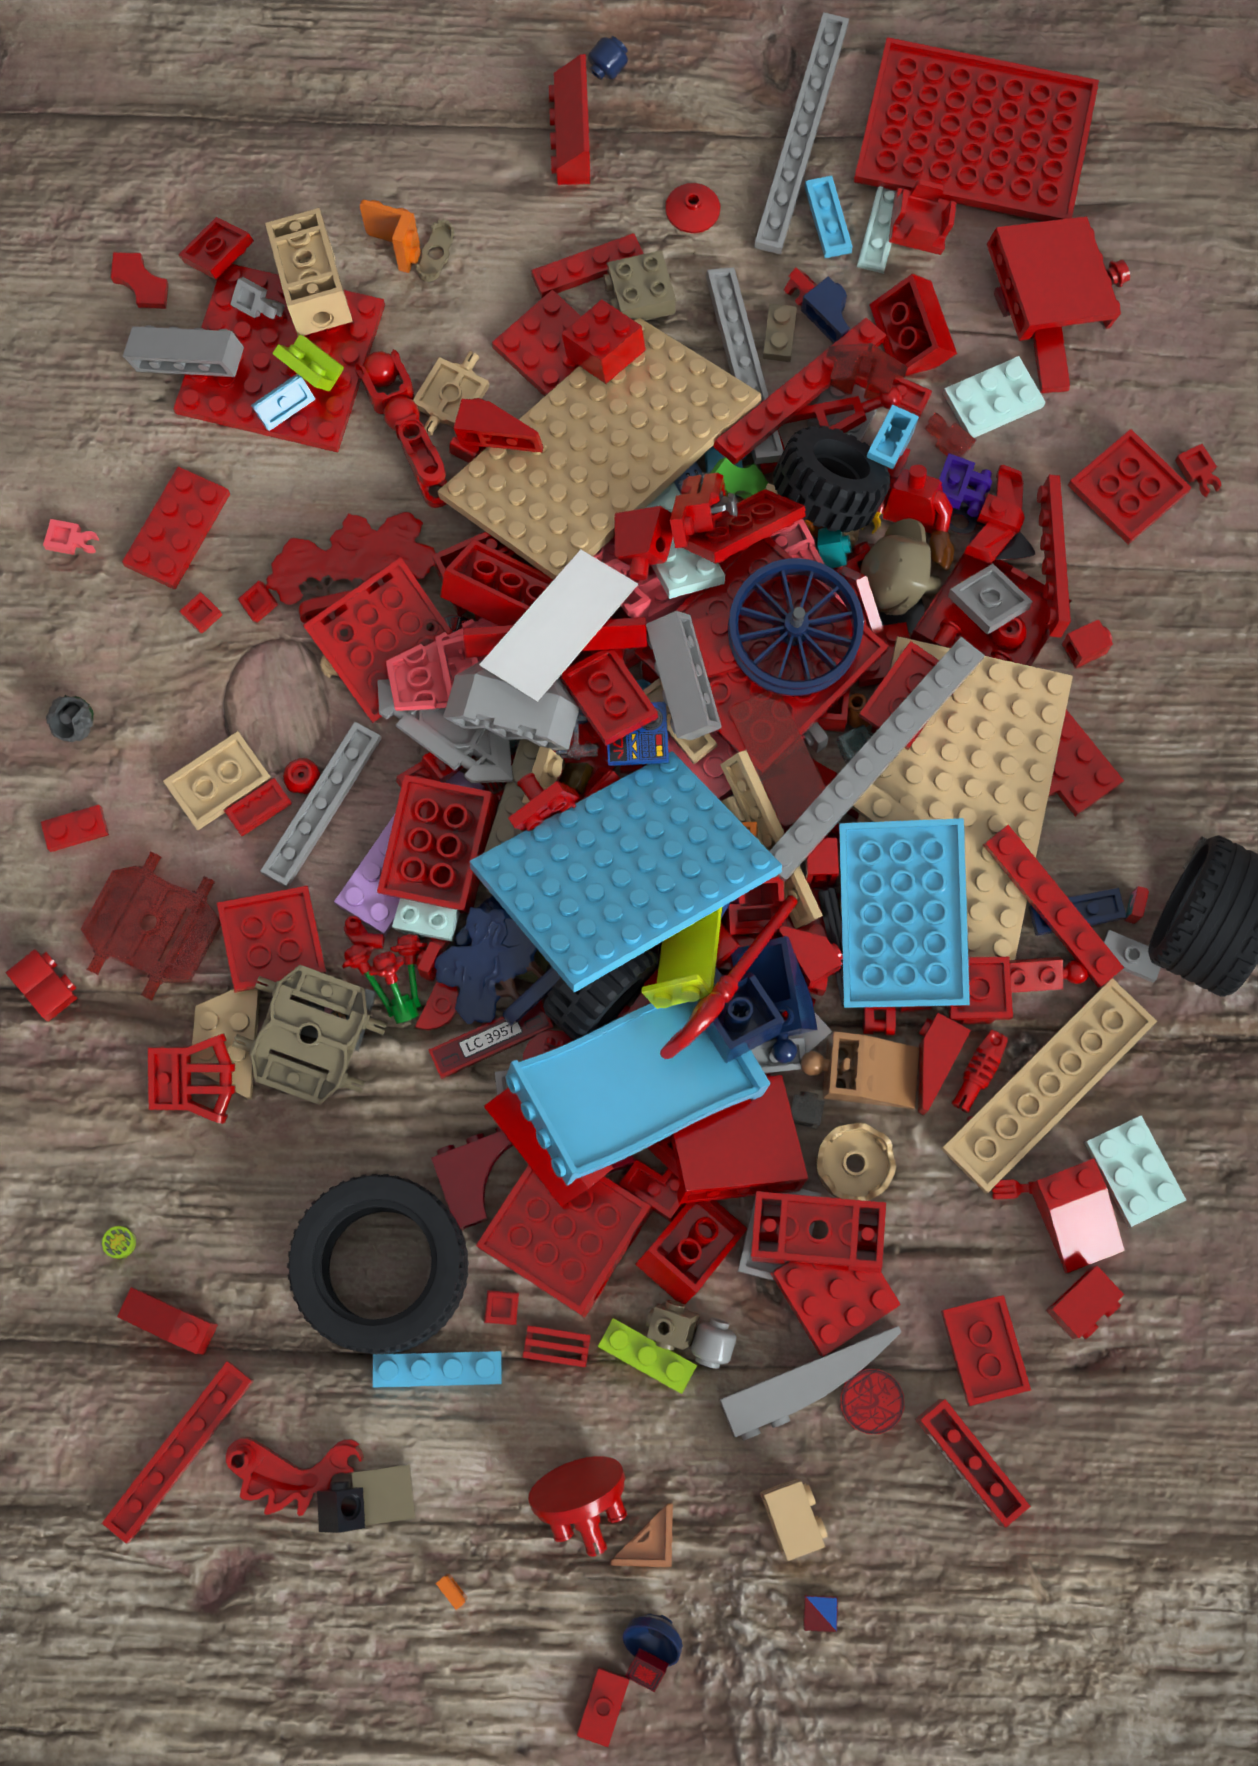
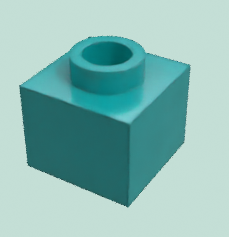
M827 528L818 529L817 546L824 564L830 568L847 565V553L852 552L849 535L844 536L841 530L834 532L827 530Z

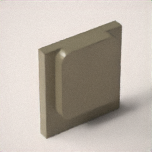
M410 1464L351 1473L353 1487H363L365 1526L416 1518Z

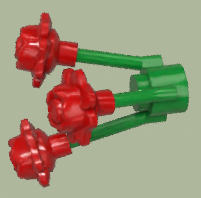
M408 934L398 937L397 945L390 947V951L398 952L401 956L396 957L390 951L378 954L373 959V966H370L368 963L374 949L373 946L365 948L362 943L354 944L344 952L345 962L342 965L343 969L350 966L354 969L358 968L362 975L365 974L386 1007L389 1017L394 1016L396 1024L419 1016L417 1008L421 1006L418 998L414 964L417 961L416 955L422 949L427 948L428 944L422 943L418 935ZM404 962L405 965H408L411 998L408 993L401 995L397 985L398 977L396 972ZM374 975L384 977L386 984L391 986L395 997L391 999V1002Z

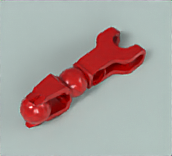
M393 349L391 354L383 351L373 352L366 357L363 365L356 364V374L364 384L375 412L384 414V420L393 431H396L397 438L401 441L402 449L426 504L431 508L443 507L447 503L441 500L440 497L431 496L429 489L433 485H439L442 488L447 483L445 468L436 447L432 444L423 424L419 420L420 411L417 404L413 401L415 395L411 379L401 362L399 353L395 349ZM398 375L401 382L399 391L392 392L389 395L376 391L375 387H388L394 383Z

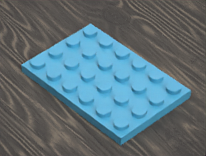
M964 818L839 823L844 1008L970 1005Z

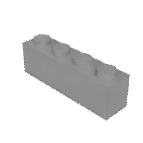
M146 325L145 327L132 326L123 357L137 372L235 377L244 346L235 334L227 329L205 330L203 328L181 329L174 326L169 328H156L151 325Z
M674 611L647 623V642L655 656V671L661 678L664 689L662 696L664 702L669 707L672 718L670 725L677 738L693 740L721 729V722L691 616Z

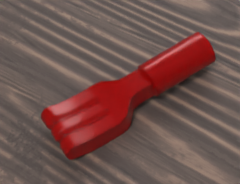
M1014 1179L1000 1180L992 1188L993 1199H1015L1024 1192L1032 1194L1029 1184L1035 1181H1029L1028 1184H1020Z

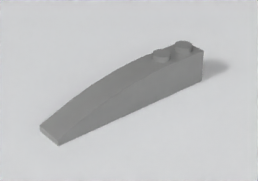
M893 1327L719 1399L733 1436L741 1435L744 1441L761 1434L759 1430L761 1426L771 1423L772 1428L790 1422V1414L825 1397L873 1361L901 1333L900 1327Z

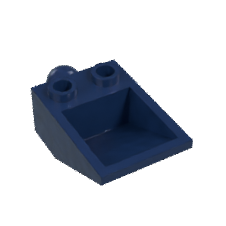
M784 936L770 940L746 973L751 972L756 976L781 1016L785 1011L788 1013V1017H783L785 1021L780 1034L769 1041L776 1039L772 1048L773 1057L780 1063H789L797 1055V1047L789 1039V1036L818 1029L810 992L789 937ZM750 945L737 948L731 954L733 967Z

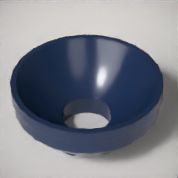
M650 1613L636 1617L628 1623L623 1632V1643L633 1656L636 1655L640 1648L669 1664L668 1667L678 1662L683 1647L679 1633L672 1625L673 1622L664 1615Z

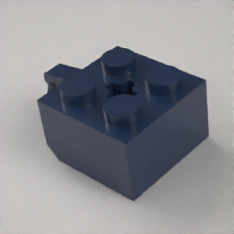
M717 968L715 969L714 986L722 976ZM751 972L743 975L738 982L739 988L735 992L734 997L725 1003L720 1015L705 1030L725 1063L778 1036L785 1021L756 976ZM701 999L695 1001L694 1009Z

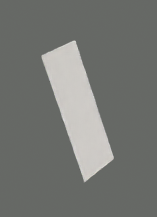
M580 549L479 665L538 702L638 586V583Z

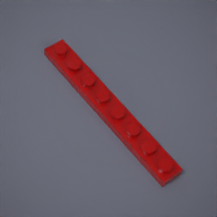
M868 318L863 319L718 437L713 447L724 457H727L732 464H737L884 342L886 334Z

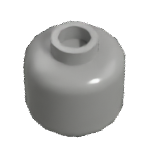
M711 1318L710 1323L702 1322L697 1325L691 1344V1352L696 1356L695 1361L697 1363L719 1369L720 1365L727 1364L731 1360L737 1337L732 1330L728 1329V1322L718 1318Z

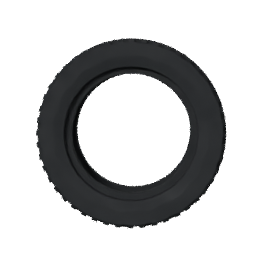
M365 1174L357 1178L352 1177L347 1182L343 1180L339 1185L330 1187L327 1193L323 1192L319 1199L311 1203L312 1206L309 1210L306 1209L305 1215L298 1221V1228L294 1229V1237L289 1244L291 1245V1251H288L289 1263H287V1268L289 1269V1274L287 1276L288 1280H290V1291L294 1294L293 1299L297 1303L299 1311L303 1313L304 1319L321 1336L349 1350L371 1354H390L409 1350L429 1340L452 1318L455 1310L459 1307L467 1286L468 1250L463 1232L454 1216L443 1202L429 1190L418 1183L396 1175L372 1174L367 1176ZM380 1212L406 1216L419 1225L429 1243L431 1271L428 1282L419 1298L401 1313L382 1319L359 1317L343 1305L332 1286L330 1260L334 1246L347 1227L364 1216Z

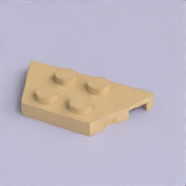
M233 989L195 1006L192 1045L224 1033L227 1039L224 1043L232 1063H235V1071L232 1072V1084L236 1086L238 1094L247 1099H252L254 1072L251 1055L245 1050L232 1047L233 1041L246 1045V1043L235 1040L237 1034L251 1040L257 1039L260 989L234 993ZM213 1047L192 1054L191 1063H218ZM200 1072L220 1083L219 1072Z

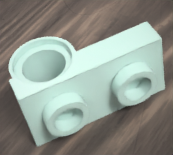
M400 898L392 928L404 935L413 934L418 935L419 938H424L425 936L452 942L460 912L451 908Z

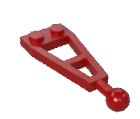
M887 386L881 390L879 396L864 402L860 401L859 396L809 405L804 407L785 424L817 418L820 426L829 427L827 415L854 410V414L829 427V429L834 430L836 428L846 433L867 421L865 413L881 407L890 410L892 404L898 407L902 400V394L898 388ZM780 436L781 444H782L783 451H784L785 448H784V445H783V442H782V439H781V436ZM778 462L760 464L763 475L773 472Z

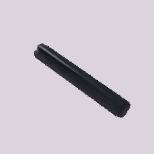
M823 889L819 891L818 895L827 937L830 944L835 943L843 955L842 916L836 889ZM842 964L840 970L835 972L842 1006L844 1007Z

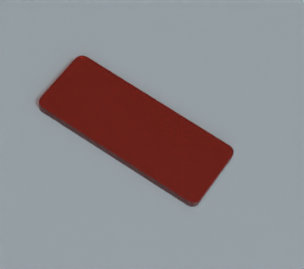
M766 691L731 707L730 715L780 823L783 826H790L797 821L822 793L825 786L782 695Z

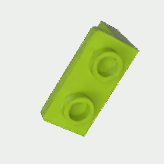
M299 335L290 347L278 344L272 353L311 385L326 391L332 389L344 370L340 363L303 335Z

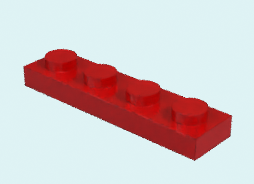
M632 233L531 270L539 294L543 298L551 290L560 293L603 277V275L607 274V262L644 253L635 234Z

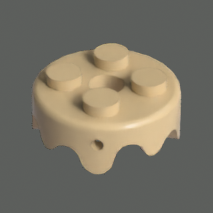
M854 1123L834 1128L824 1138L816 1156V1170L823 1187L831 1195L841 1199L870 1201L883 1193L892 1181L896 1170L892 1142L889 1137L865 1123ZM857 1155L863 1160L864 1166L860 1172H852L848 1169L846 1161L849 1156Z

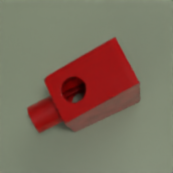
M662 506L615 513V556L630 566L629 577L634 580H646L649 565L663 564L667 561L673 534L670 524L671 512Z

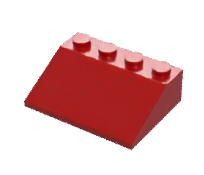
M404 775L377 893L458 910L460 913L469 914L470 907L474 908L480 882L479 878L470 869L469 861L485 851L499 798L490 791Z

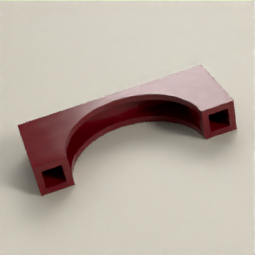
M499 1126L495 1128L496 1133L487 1137H484L483 1133L474 1135L466 1139L467 1144L455 1148L454 1144L442 1147L436 1151V1156L431 1157L449 1210L461 1230L488 1221L485 1209V1189L488 1177L498 1159L514 1146ZM633 1155L612 1164L614 1169L606 1175L632 1166L635 1163Z

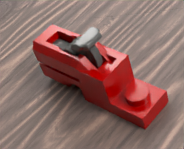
M719 473L704 474L703 482L701 475L689 476L683 481L682 495H676L670 517L675 548L687 547L689 537L694 533L714 531L716 520L723 516L724 511H729L730 515L733 516L738 515L735 494L728 493L727 497L723 475Z

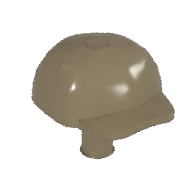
M911 518L893 523L887 529L885 536L879 539L868 551L861 564L860 573L868 578L876 607L879 612L886 615H902L906 613L923 595L930 599L935 598L939 594L938 592L942 585L940 577L930 575L931 551L926 543L925 528L921 522Z

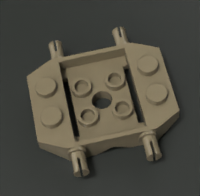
M299 965L277 982L259 976L257 981L267 984L268 987L256 983L255 988L271 993V996H273L266 1019L257 1039L251 1040L237 1034L235 1040L246 1043V1045L233 1041L232 1047L245 1050L251 1055L255 1081L321 1105L339 1088L345 1087L361 1094L363 1088L352 1083L364 1087L366 1081L349 1076L346 1073L363 1029H368L384 1035L385 1030L374 1025L386 1028L388 1024L368 1015L365 988L303 965ZM294 995L350 1016L349 1020L291 1000L290 998ZM309 1025L315 1027L318 1031L317 1040L311 1044H307L301 1039L302 1029ZM273 1049L329 1070V1072L326 1074L270 1053V1050Z

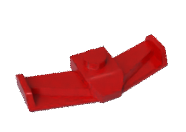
M1000 465L996 474V496L988 493L977 521L986 525L968 544L964 554L990 564L1015 534L1020 532L1025 520L1022 511L1024 487L1022 473L1006 465Z

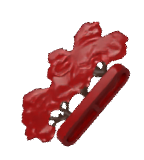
M403 512L388 517L378 530L371 529L366 518L348 513L342 522V529L336 530L330 537L332 546L327 550L317 547L310 540L290 538L283 546L282 553L277 555L271 563L273 573L266 578V587L277 591L280 601L286 605L297 603L305 593L318 595L319 597L306 600L299 606L300 621L305 624L328 606L352 591L348 590L330 594L328 589L337 580L349 579L352 581L353 589H355L363 581H366L399 557L403 559L416 579H424L430 572L431 567L434 566L432 555L435 554L434 547L415 542V539L420 535L423 522L420 519L414 518V515L410 512ZM309 577L317 579L322 588L319 589L318 586L313 588L307 583V579ZM329 577L330 582L328 585H325L324 580ZM299 585H304L307 590L301 591Z

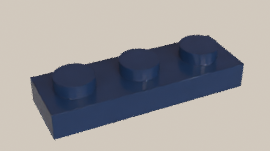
M1119 888L1068 897L1090 926L1123 920L1127 917ZM1030 905L1028 908L1035 935L1053 933L1032 905Z

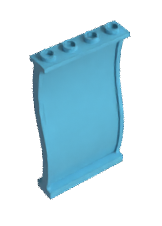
M686 1002L656 1009L650 1003L559 1048L518 1062V1060L512 1061L506 1074V1083L513 1094L516 1093L520 1099L521 1110L526 1120L532 1121L536 1129V1138L539 1145L543 1149H547L551 1156V1164L555 1174L559 1178L562 1177L567 1186L572 1184L575 1179L621 1161L716 1112L745 1100H755L763 1096L771 1083L752 1051L750 1050L725 1063L704 1030L689 1046L681 1050L673 1058L664 1059L660 1055V1050L684 1027L693 1012L695 1002Z

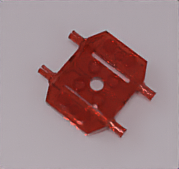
M150 852L143 867L132 866L112 870L81 927V931L91 947L94 948L93 952L95 953L86 970L99 975L106 959L108 960L110 957L140 971L149 978L140 995L151 1001L159 986L163 983L192 981L221 926L220 919L207 902V896L215 881L203 876L196 892H191L171 884L154 875L153 872L160 859H162L161 856L154 852ZM187 908L190 909L191 912L164 963L159 962ZM147 916H155L156 926L148 931L142 930V920Z

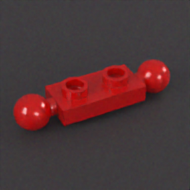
M1061 957L1010 960L1012 993L1063 989V979H1067L1073 984H1081L1089 976L1085 967L1077 960L1070 961L1066 967H1063V959Z

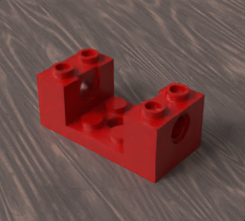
M756 1191L751 1250L752 1261L785 1264V1261L849 1266L851 1271L881 1273L886 1202ZM816 1221L824 1222L828 1227L827 1236L823 1239L813 1238L809 1233L812 1223Z

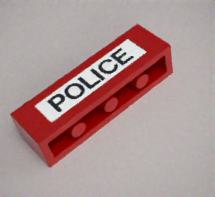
M938 1399L915 1419L999 1526L1008 1527L1031 1507L946 1399Z

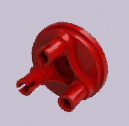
M606 1456L585 1457L565 1463L545 1474L534 1484L528 1496L531 1510L542 1522L550 1524L553 1538L556 1542L569 1540L574 1535L570 1524H574L575 1529L581 1533L587 1555L590 1557L597 1556L594 1542L600 1554L604 1553L607 1549V1544L604 1541L599 1526L601 1520L599 1514L605 1511L607 1520L611 1523L619 1522L627 1516V1510L621 1498L625 1486V1473L619 1461Z

